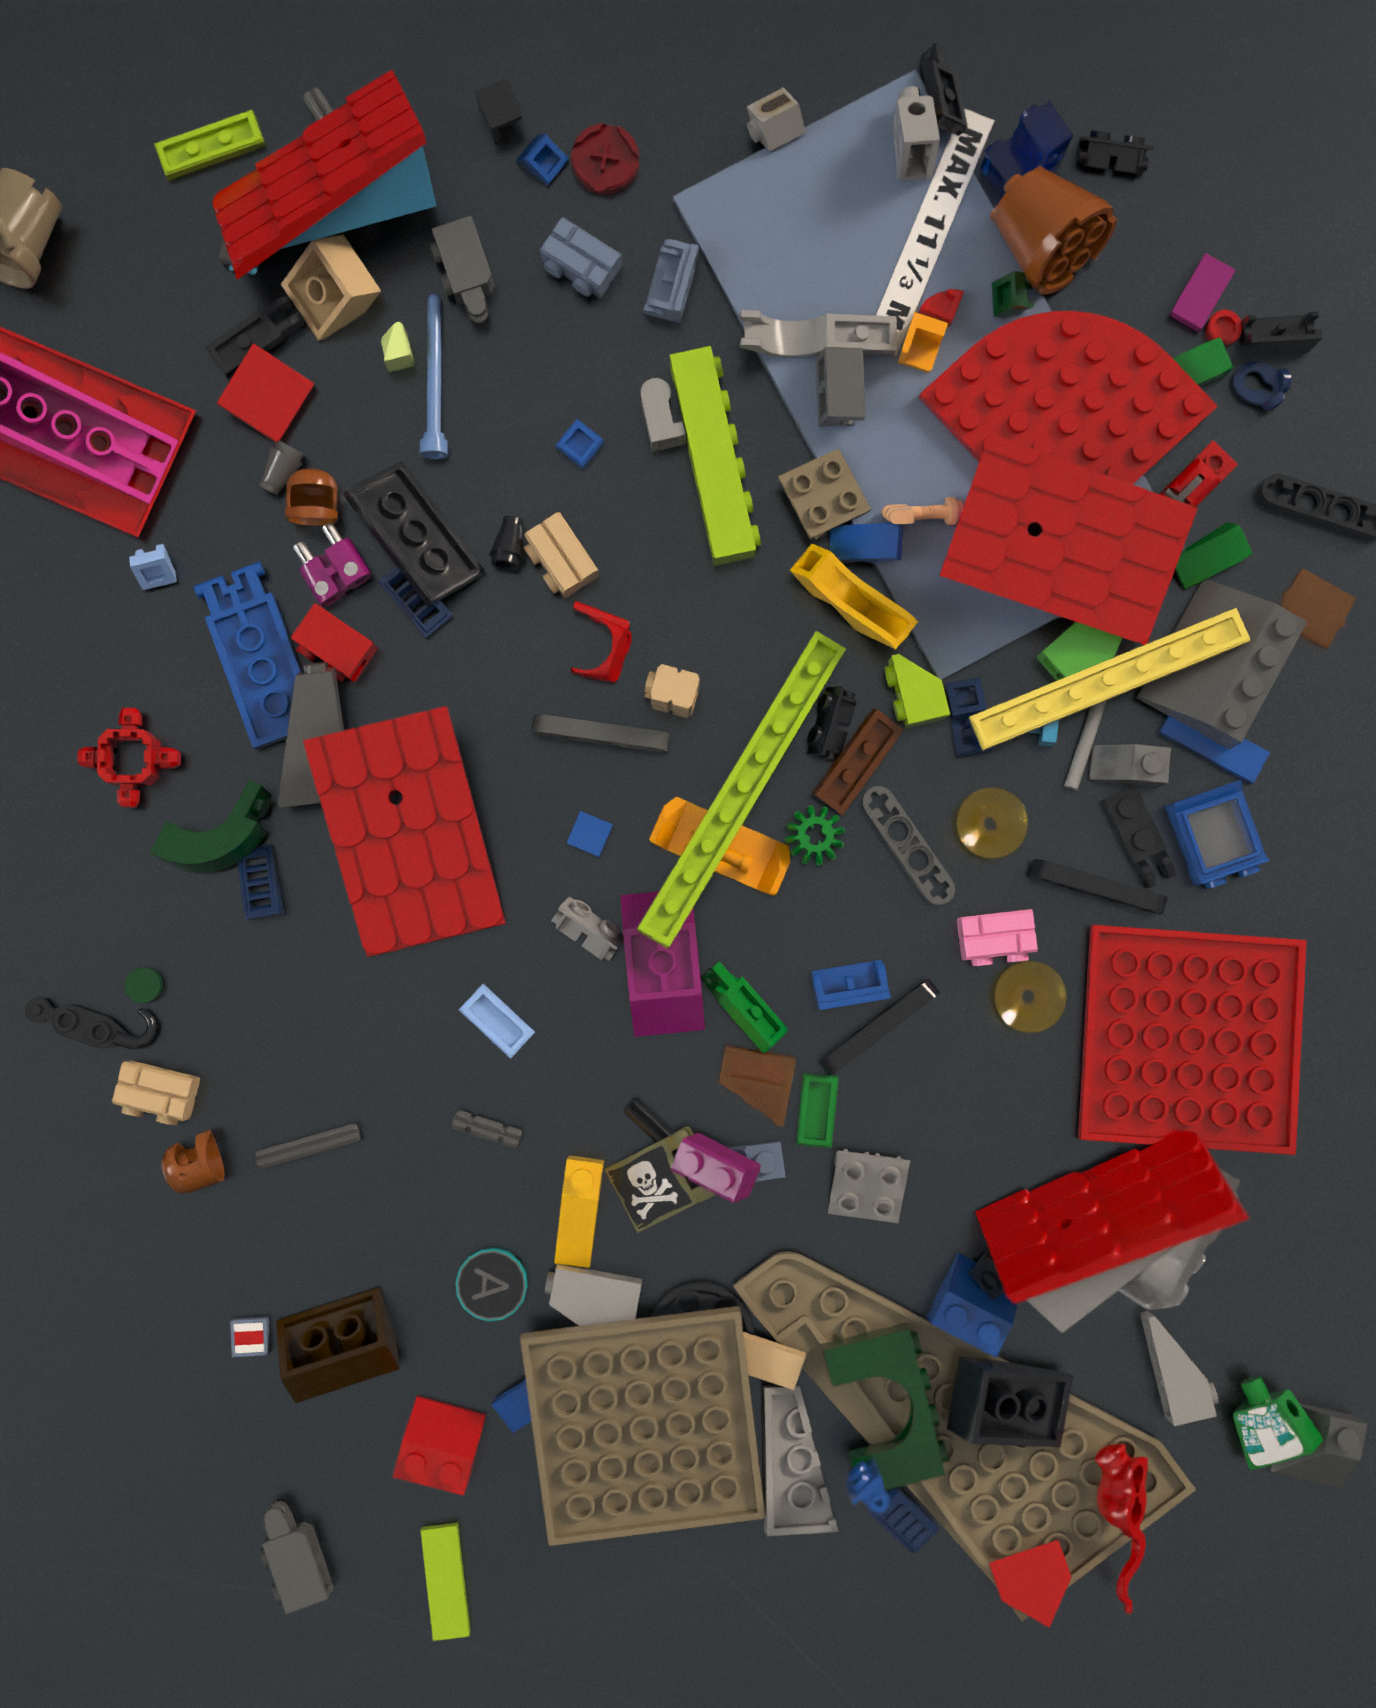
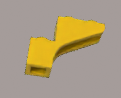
M811 544L790 569L792 574L812 596L833 605L855 631L894 649H897L918 623L912 614L863 582L846 568L831 551Z

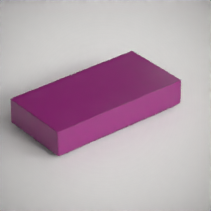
M1205 253L1169 316L1199 333L1233 276L1235 269Z

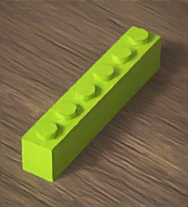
M711 346L670 354L671 374L686 433V442L713 564L717 566L754 558L756 546H761L760 535L757 525L751 526L748 513L753 512V504L750 492H743L741 479L746 478L742 457H735L733 445H738V437L735 424L728 425L726 412L731 411L727 390L721 391L718 378L723 377L720 357H713Z

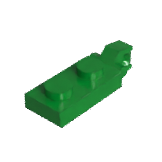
M720 961L701 977L714 998L763 1054L788 1032V1028L743 976L738 979L733 974H730Z

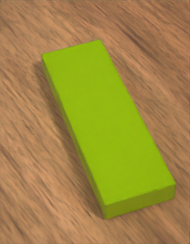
M253 110L154 144L168 180L266 146Z
M458 1522L422 1527L420 1531L433 1641L469 1637L471 1631Z

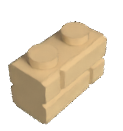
M560 512L553 514L544 520L543 523L538 524L524 534L528 544L523 549L534 565L539 562L542 564L547 572L542 577L553 594L560 591L565 599L599 577L597 567Z
M661 664L657 668L656 673L649 672L644 690L646 692L645 697L651 699L652 708L666 713L671 710L673 715L689 718L692 716L700 678L696 673L685 670L679 673L677 668Z
M132 1060L123 1061L112 1104L122 1106L121 1112L124 1114L143 1117V1113L148 1112L157 1115V1122L176 1126L179 1120L184 1121L191 1117L200 1084V1077Z

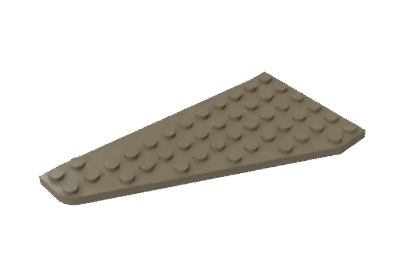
M791 1251L775 1253L733 1284V1287L754 1316L778 1343L806 1352L802 1369L870 1445L886 1442L903 1430L910 1414L908 1393L900 1384L884 1377H871L833 1387L822 1343L903 1323L907 1324L910 1332L917 1331L922 1348V1353L916 1355L919 1368H926L931 1389L926 1390L925 1393L928 1405L934 1403L936 1406L940 1426H936L934 1429L937 1441L944 1440L949 1462L943 1463L946 1475L906 1486L995 1586L996 1584L989 1567L990 1562L1059 1540L1072 1576L1068 1584L1069 1587L1131 1540L1120 1529L1108 1523L1098 1509L1097 1489L1102 1477V1471L1095 1461V1456L1107 1444H1124L1128 1456H1144L1148 1459L1145 1482L1147 1500L1145 1515L1140 1525L1141 1531L1196 1491L1161 1441L1070 1394L1061 1448L971 1444L947 1430L959 1357L1008 1361L999 1356L995 1358L932 1325L926 1318L800 1253ZM1012 1608L1022 1622L1029 1617Z

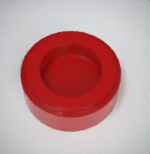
M1217 311L1205 325V336L1208 341L1220 337L1224 347L1231 346L1242 333V321L1233 311Z

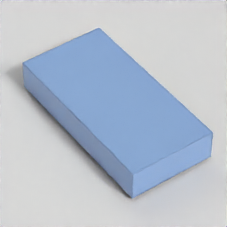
M482 984L459 1009L467 1019L510 1059L535 1033L527 1023L485 984Z

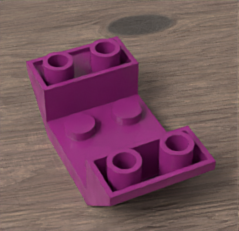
M660 891L620 895L634 1037L705 1030L693 908L668 949L636 931Z

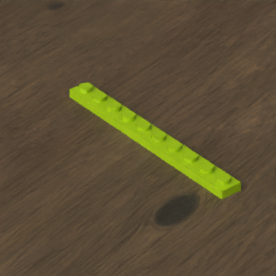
M818 631L814 633L636 931L666 949L670 947L844 654L845 647Z

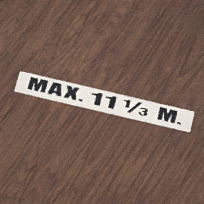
M964 109L968 124L967 130L959 136L955 134L950 136L876 314L877 316H896L897 351L895 355L898 354L994 123V120Z

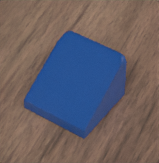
M545 133L536 135L516 159L523 168L545 185L552 181L569 160Z

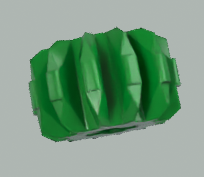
M811 805L807 807L806 811L808 819L799 811L794 813V817L800 826L794 823H787L786 829L796 833V835L786 837L785 843L792 844L797 842L798 846L793 848L790 854L794 857L801 850L804 851L802 864L807 865L812 854L815 857L816 865L821 866L823 864L822 852L830 860L836 858L834 851L829 846L837 849L843 848L844 843L834 839V836L843 835L845 829L841 827L832 828V825L840 819L838 815L832 816L829 821L824 819L828 812L827 807H822L819 816L815 817V809ZM814 827H818L820 829L819 835L824 837V841L821 843L818 840L816 845L809 843L810 836L805 834L807 829L812 831Z

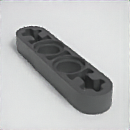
M543 714L533 715L531 733L540 736L654 752H667L670 735L667 732Z
M883 786L870 788L862 797L861 807L920 894L929 904L934 906H941L950 902L955 894V884L897 799L890 790ZM873 793L877 797L882 795L886 797L887 801L884 802L883 806L888 814L893 808L898 813V815L890 817L883 825L878 821V819L884 817L879 808L872 810L869 807V804L872 802L870 795ZM902 822L906 825L908 834L903 841H894L890 838L888 828L891 823ZM919 850L926 854L928 864L924 870L917 871L910 867L908 858L913 851ZM935 867L938 873L932 875L936 883L944 882L947 885V888L943 891L946 897L944 899L939 895L932 897L930 891L933 889V885L929 879H926L922 884L918 877L929 873Z

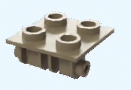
M839 448L778 476L810 539L815 537L818 540L826 536L828 530L871 511Z

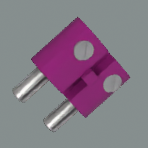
M332 522L322 527L332 546L324 550L325 554L313 558L304 542H299L294 546V550L303 563L299 571L321 607L333 604L347 595L346 592L351 588L356 589L372 577V573L350 538L342 539Z

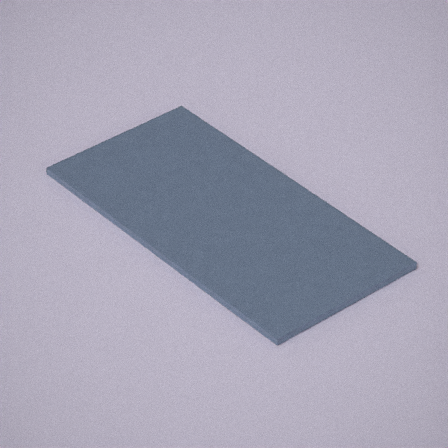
M916 69L806 126L805 134L770 152L764 148L673 196V203L694 241L699 245L700 252L743 329L744 321L740 320L741 310L760 311L762 315L781 321L809 320L826 313L877 314L933 179L898 181L893 122L896 102L900 98V91L906 87L914 86L920 89L921 96L928 95ZM939 128L940 142L933 177L952 134ZM974 172L915 311L918 313L925 300L937 293L948 289L965 291L951 326L946 328L931 372L927 373L897 363L906 335L897 355L863 354L866 418L854 421L853 426L819 427L816 357L818 355L778 357L756 352L814 458L817 459L839 448L871 508V511L850 520L851 525L892 523L881 514V510L885 505H944L946 497H955L956 500H962L964 506L979 462L918 397L922 391L967 350L989 333L1014 320L1034 314L1052 312L1043 295L1032 286V289L1027 291V302H1033L1034 307L1021 313L1017 312L1007 318L994 317L992 282L1013 271L1022 272L996 224L990 219V214L994 208ZM1144 475L1133 484L1153 492ZM944 519L914 520L912 524H902L901 560L874 563L873 565L894 603L908 611L918 621L911 630V634L934 676L944 680L1060 617L939 576L958 522L956 525L947 526ZM1033 523L1028 527V533L1033 537L1039 536L1042 532V528L1037 523Z

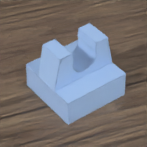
M163 544L156 545V550L144 553L143 549L136 550L135 555L129 557L130 567L142 590L177 582L176 571Z

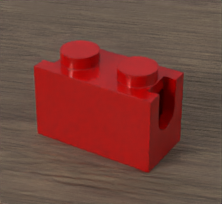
M314 603L291 636V639L299 645L295 651L311 662L319 658L328 665L326 668L335 667L336 679L341 682L347 677L355 683L379 649L371 640L316 603Z

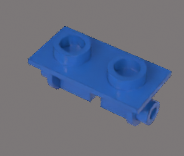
M871 1458L866 1464L863 1461L856 1464L848 1473L847 1478L849 1480L845 1483L851 1502L855 1505L861 1499L871 1511L875 1513L884 1512L888 1508L890 1500L888 1494L884 1491L882 1477L875 1460Z

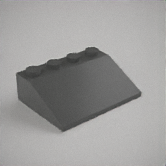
M1205 579L1198 585L1172 634L1237 608L1251 641L1143 685L1136 698L1167 716L1173 717L1223 747L1231 749L1243 741L1308 621L1276 603Z

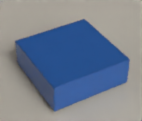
M576 419L555 447L581 469H584L605 442L598 434Z
M580 811L567 844L600 857L613 824Z

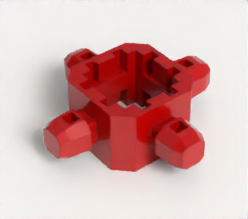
M122 708L118 720V725L121 726V729H107L98 737V747H83L79 749L77 762L85 768L97 769V774L106 783L120 786V789L116 790L117 802L120 807L136 808L140 801L141 792L137 790V786H152L160 778V768L173 769L180 766L181 753L174 748L161 747V742L152 733L139 729L142 726V715L139 709ZM143 741V744L146 745V750H144L145 768H142V774L116 775V771H113V765H115L113 748H117V742Z

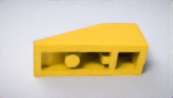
M570 1155L567 1158L555 1264L590 1268L604 1160Z

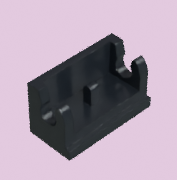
M1309 312L1307 315L1256 318L1255 315L1245 316L1244 319H1241L1243 326L1240 335L1241 355L1310 351L1322 339V329H1314L1315 319H1318L1319 313Z

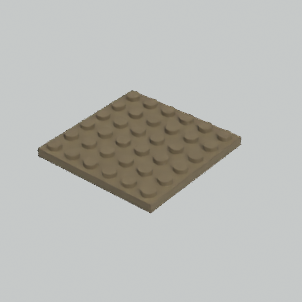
M740 1306L521 1334V1349L549 1546L766 1519Z

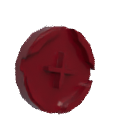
M596 124L586 128L575 139L571 152V167L576 180L586 190L599 195L614 194L624 190L634 181L639 169V149L634 138L624 128L607 126V124Z

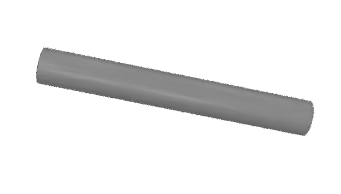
M1107 700L1089 708L1064 784L1066 788L1078 790Z

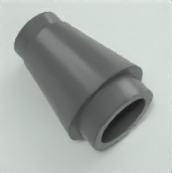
M278 440L275 447L271 446L259 486L278 495L287 484L289 477L303 464L300 461L304 454Z

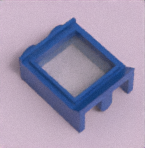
M1242 780L1164 806L1193 886L1205 884L1206 889H1210L1227 883L1225 878L1227 875L1238 872L1239 877L1242 878L1259 872V864L1270 861L1266 857L1244 797Z

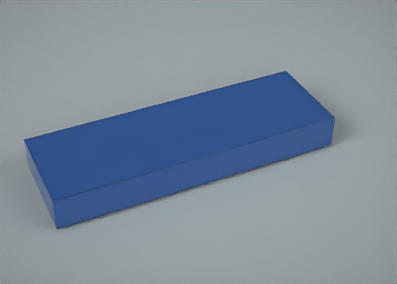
M1171 716L1166 717L1157 733L1249 784L1255 782L1270 754L1269 751L1245 738L1240 744L1227 749Z

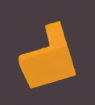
M914 312L897 363L927 373L931 372L948 323Z

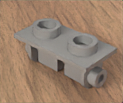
M568 897L559 906L557 913L551 920L556 924L555 928L575 942L582 932L588 935L582 947L600 960L605 958L610 961L619 946L624 942L623 934L616 924L592 913L591 908L581 900H574Z

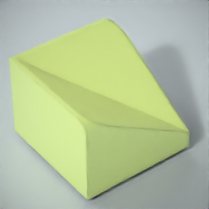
M396 322L381 339L385 356L384 363L388 372L412 367L414 364L407 333L403 324Z

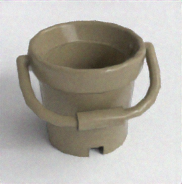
M1 168L0 281L22 289L33 288L41 271L39 260L63 207L58 198L47 188L41 194L32 187L35 182L33 178L13 169Z

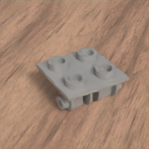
M848 1149L836 1151L834 1166L836 1167L828 1214L899 1223L910 1160L901 1159V1156H896V1158L883 1157L879 1153L869 1155V1152L864 1154L848 1152Z

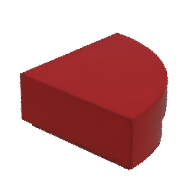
M948 289L937 293L925 300L918 313L948 323L947 326L950 327L965 291Z

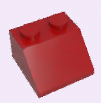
M417 1396L401 1443L393 1477L464 1496L469 1485L487 1414Z

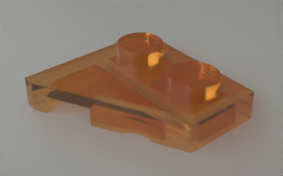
M725 1045L719 1082L730 1091L736 1092L743 1097L744 1101L753 1108L759 1109L770 1117L776 1125L784 1127L796 1057L769 1052L763 1054L758 1050Z

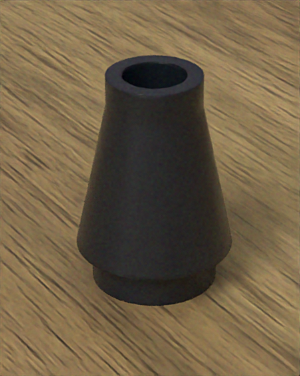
M516 516L503 517L502 525L489 553V556L492 558L491 564L494 567L505 571H516L519 569L520 563L524 561V521Z

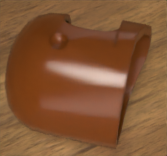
M301 469L294 472L286 484L285 519L293 524L304 526H324L330 522L335 524L338 521V489L334 478L329 473L319 469Z
M210 1129L196 1135L195 1148L187 1149L181 1144L176 1143L165 1150L162 1156L161 1169L166 1183L172 1190L181 1194H188L218 1184L224 1180V1165Z

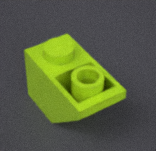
M900 654L892 655L888 661L889 666L884 667L888 686H894L897 700L893 701V708L897 721L903 720L904 728L906 729L945 720L950 715L942 680Z

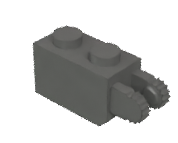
M468 216L432 228L435 241L429 243L436 264L441 262L444 264L446 274L440 275L447 296L454 294L457 305L465 304L471 322L483 325V323L489 320L488 317L490 316L485 296L491 295L495 285L472 216Z
M280 1500L272 1503L264 1514L263 1523L266 1524L265 1529L268 1536L262 1543L263 1548H261L260 1553L264 1567L267 1570H271L275 1581L272 1585L274 1598L278 1605H283L285 1614H289L327 1600L334 1587L313 1526L304 1521L296 1524L293 1513L289 1510L290 1507L285 1501L282 1502Z

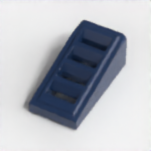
M395 566L378 583L424 637L428 639L447 623L453 615L441 601L429 607L425 604L414 614L411 609L422 599L417 592L406 602L401 599L413 587L407 580L396 591L392 588L405 577L399 568ZM436 607L440 612L424 625L420 620Z
M273 845L257 847L238 862L245 920L249 921L285 914ZM266 856V863L248 866L247 859ZM267 870L268 877L250 879V873ZM269 884L268 891L253 893L252 887ZM271 899V904L255 907L254 900Z
M897 1487L892 1488L887 1493L890 1500L888 1508L881 1513H875L871 1510L869 1513L911 1553H916L938 1532V1527L920 1506Z

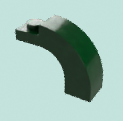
M248 780L232 813L221 825L212 830L193 832L166 821L150 853L164 863L189 872H213L228 868L253 852L268 831L258 823V820L263 818L268 812L271 794L262 785Z

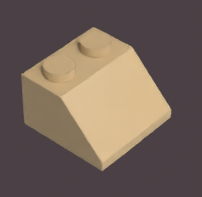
M343 234L312 240L281 283L318 341L324 340L364 314L381 292Z

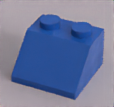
M957 1253L926 1318L932 1325L996 1358L1013 1325L1018 1303H1013L1006 1293L992 1300L968 1273L977 1262Z

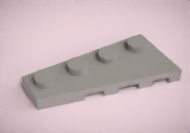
M796 1383L795 1389L792 1390L777 1384L761 1385L763 1485L766 1518L764 1519V1533L767 1536L838 1532L836 1520L833 1517L828 1490L824 1484L820 1469L819 1456L815 1450L811 1435L812 1430L800 1386Z

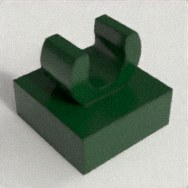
M1013 271L992 282L994 317L1007 318L1017 312L1021 313L1034 307L1033 302H1027V291L1032 289V285L1026 282L1024 272Z

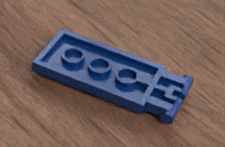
M260 561L232 571L231 575L235 584L228 586L223 575L194 586L198 599L205 597L211 615L206 616L205 620L251 745L255 750L287 739L295 676L298 672L302 671L275 597L271 592L266 594L260 576L265 575V570Z

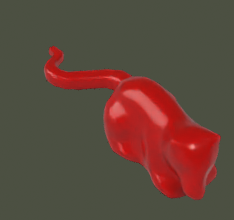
M1107 1444L1095 1456V1461L1102 1471V1477L1097 1489V1505L1100 1514L1108 1523L1120 1529L1125 1536L1132 1539L1130 1558L1122 1568L1116 1586L1117 1597L1124 1604L1125 1613L1131 1614L1133 1602L1128 1597V1584L1142 1562L1146 1547L1145 1536L1140 1530V1525L1146 1510L1147 1495L1145 1482L1148 1459L1144 1456H1128L1124 1444Z

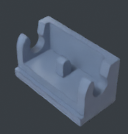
M665 239L664 245L660 249V255L644 306V314L677 323L681 322L698 261L699 245Z

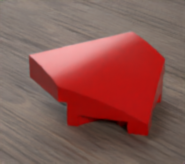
M1059 1540L990 1562L989 1567L1001 1601L1050 1628L1072 1577Z

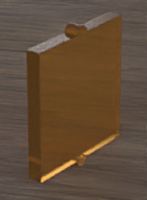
M1302 568L1290 589L1284 591L1283 596L1285 598L1280 606L1308 621L1301 635L1327 649L1339 628L1346 625L1344 619L1356 598Z

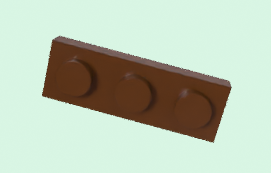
M873 708L814 789L812 795L835 813L843 816L904 730L880 710Z

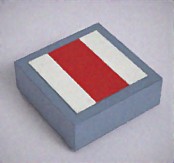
M269 1317L234 1318L230 1320L232 1357L270 1354Z

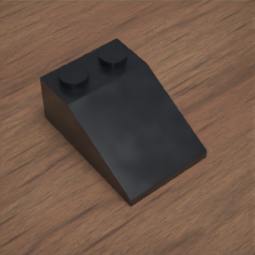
M959 1357L946 1429L971 1444L1061 1448L1073 1375L994 1359Z

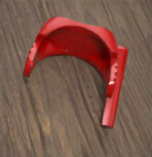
M575 601L572 607L573 610L589 616V619L594 622L608 626L612 633L613 644L610 655L600 666L590 670L571 667L570 673L587 679L589 677L599 681H617L632 641L631 632L628 630L630 626L629 621Z

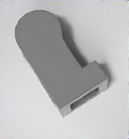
M660 378L647 380L641 388V405L652 452L686 444L683 422L673 424L670 411L671 389L669 384Z

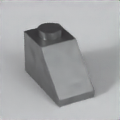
M1138 744L1092 745L1088 781L1158 788L1168 784L1171 748Z

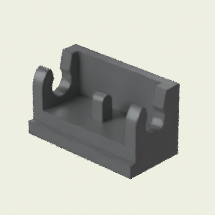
M825 347L816 357L818 426H853L854 421L866 418L863 348Z

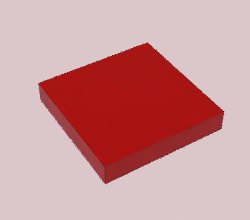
M253 343L216 402V405L277 443L285 433L314 383Z

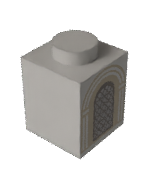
M784 87L747 106L751 120L747 122L749 133L755 142L760 141L769 152L806 133L799 103Z

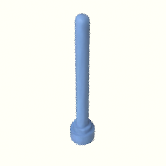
M437 293L430 294L427 299V432L420 439V456L426 459H443L448 456V441L444 439V434L441 433V297Z

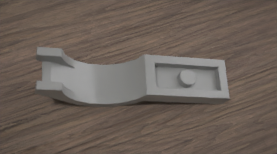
M740 311V320L744 321L745 338L740 340V348L778 357L819 355L825 347L863 348V354L894 355L897 351L896 316L826 313L809 320L781 321L762 315L760 311Z

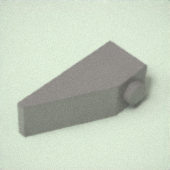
M1148 1311L1140 1312L1165 1419L1173 1426L1217 1417L1214 1405L1218 1404V1396L1212 1382L1208 1383L1206 1377L1154 1315Z

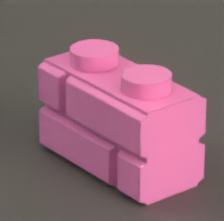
M1032 909L957 918L962 960H971L972 966L993 964V957L1007 956V962L1029 960L1028 953L1037 952L1038 950Z

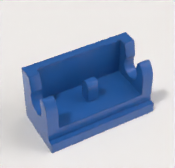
M882 960L811 971L817 1010L891 998L885 965L882 963Z

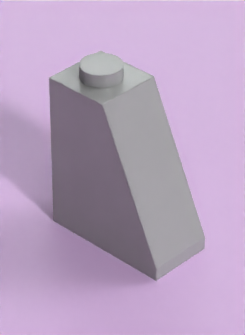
M557 1264L555 1273L548 1272L544 1293L551 1294L550 1306L579 1326L633 1320L636 1317L642 1279Z

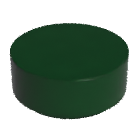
M142 967L134 969L125 979V992L134 1002H153L162 993V977L151 968Z

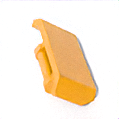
M676 796L663 806L651 833L650 842L681 857L708 810ZM741 825L714 872L765 894L775 896L791 862L790 848L786 844Z

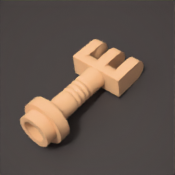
M946 497L944 505H885L881 510V514L893 524H912L914 520L944 519L947 526L956 525L963 509L962 500H956L955 497Z

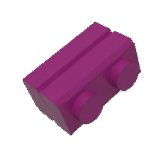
M697 1133L683 1138L671 1171L682 1177L688 1176L690 1181L735 1203L740 1201V1199L743 1200L749 1197L761 1164Z

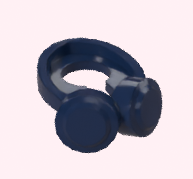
M1258 361L1242 364L1235 371L1232 378V388L1235 394L1248 404L1262 406L1264 411L1272 410L1279 406L1285 399L1283 393H1286L1291 386V374L1288 369L1275 370L1270 365ZM1249 372L1259 373L1263 381L1271 385L1273 392L1270 393L1263 389L1258 391L1249 390L1244 383L1246 374Z

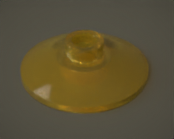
M996 787L983 788L972 793L962 803L957 815V830L960 839L971 852L985 858H1000L1014 852L1022 844L1028 830V816L1022 802L1011 792ZM990 817L996 821V828L994 830L986 829L984 825L986 818Z
M1024 961L1011 966L1001 975L995 988V1004L1001 1018L1009 1026L1022 1032L1034 1033L1050 1028L1060 1019L1066 1006V988L1061 977L1054 969L1041 962ZM1026 990H1031L1034 994V1000L1029 1004L1025 1003L1022 999V995Z

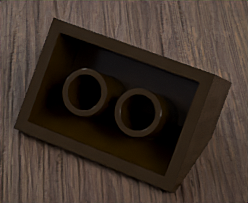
M379 1287L276 1320L280 1380L295 1403L400 1369L396 1338Z

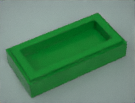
M802 1073L796 1145L832 1148L838 1076Z

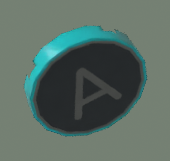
M496 1247L481 1249L469 1256L459 1268L455 1282L457 1298L463 1309L474 1318L488 1322L503 1320L515 1313L523 1303L528 1288L527 1272L520 1261L511 1252Z

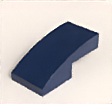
M980 677L945 683L946 699L950 712L949 718L957 758L992 752L993 747L982 751L969 720L970 716L987 710Z

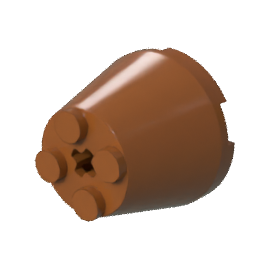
M1042 166L1036 167L1023 176L1020 174L1013 175L1004 186L1005 195L990 214V219L996 224L1019 267L1024 272L1027 281L1043 295L1054 293L1074 281L1072 273L1080 269L1089 258L1094 261L1110 240L1117 224V219L1113 216L1114 208L1106 200L1050 172Z

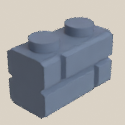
M564 217L559 220L552 234L549 235L540 250L544 269L556 278L564 275L573 281L572 286L579 293L587 297L592 293L596 297L601 298L622 266V254Z

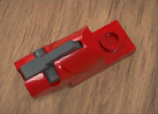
M1213 440L1160 495L1197 507L1238 463Z

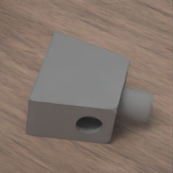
M906 87L900 91V98L896 102L893 122L898 181L933 178L940 142L933 97L929 95L921 96L920 89L917 87Z

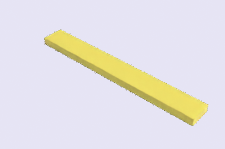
M1234 608L969 717L981 749L984 751L1251 641L1237 608Z

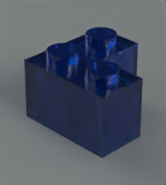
M1050 100L1039 108L1037 105H1033L1025 110L1019 117L1020 121L1017 129L1013 132V136L1004 142L1002 139L996 140L984 152L985 156L980 169L1001 199L1006 193L1004 186L1013 175L1020 174L1023 176L1038 166L1051 171L1061 164L1072 140L1073 133Z

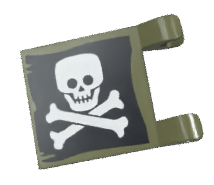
M689 1126L604 1169L637 1233L716 1195L699 1185L693 1188L687 1177H682L671 1171L676 1157L673 1150L679 1148L684 1137L694 1135Z

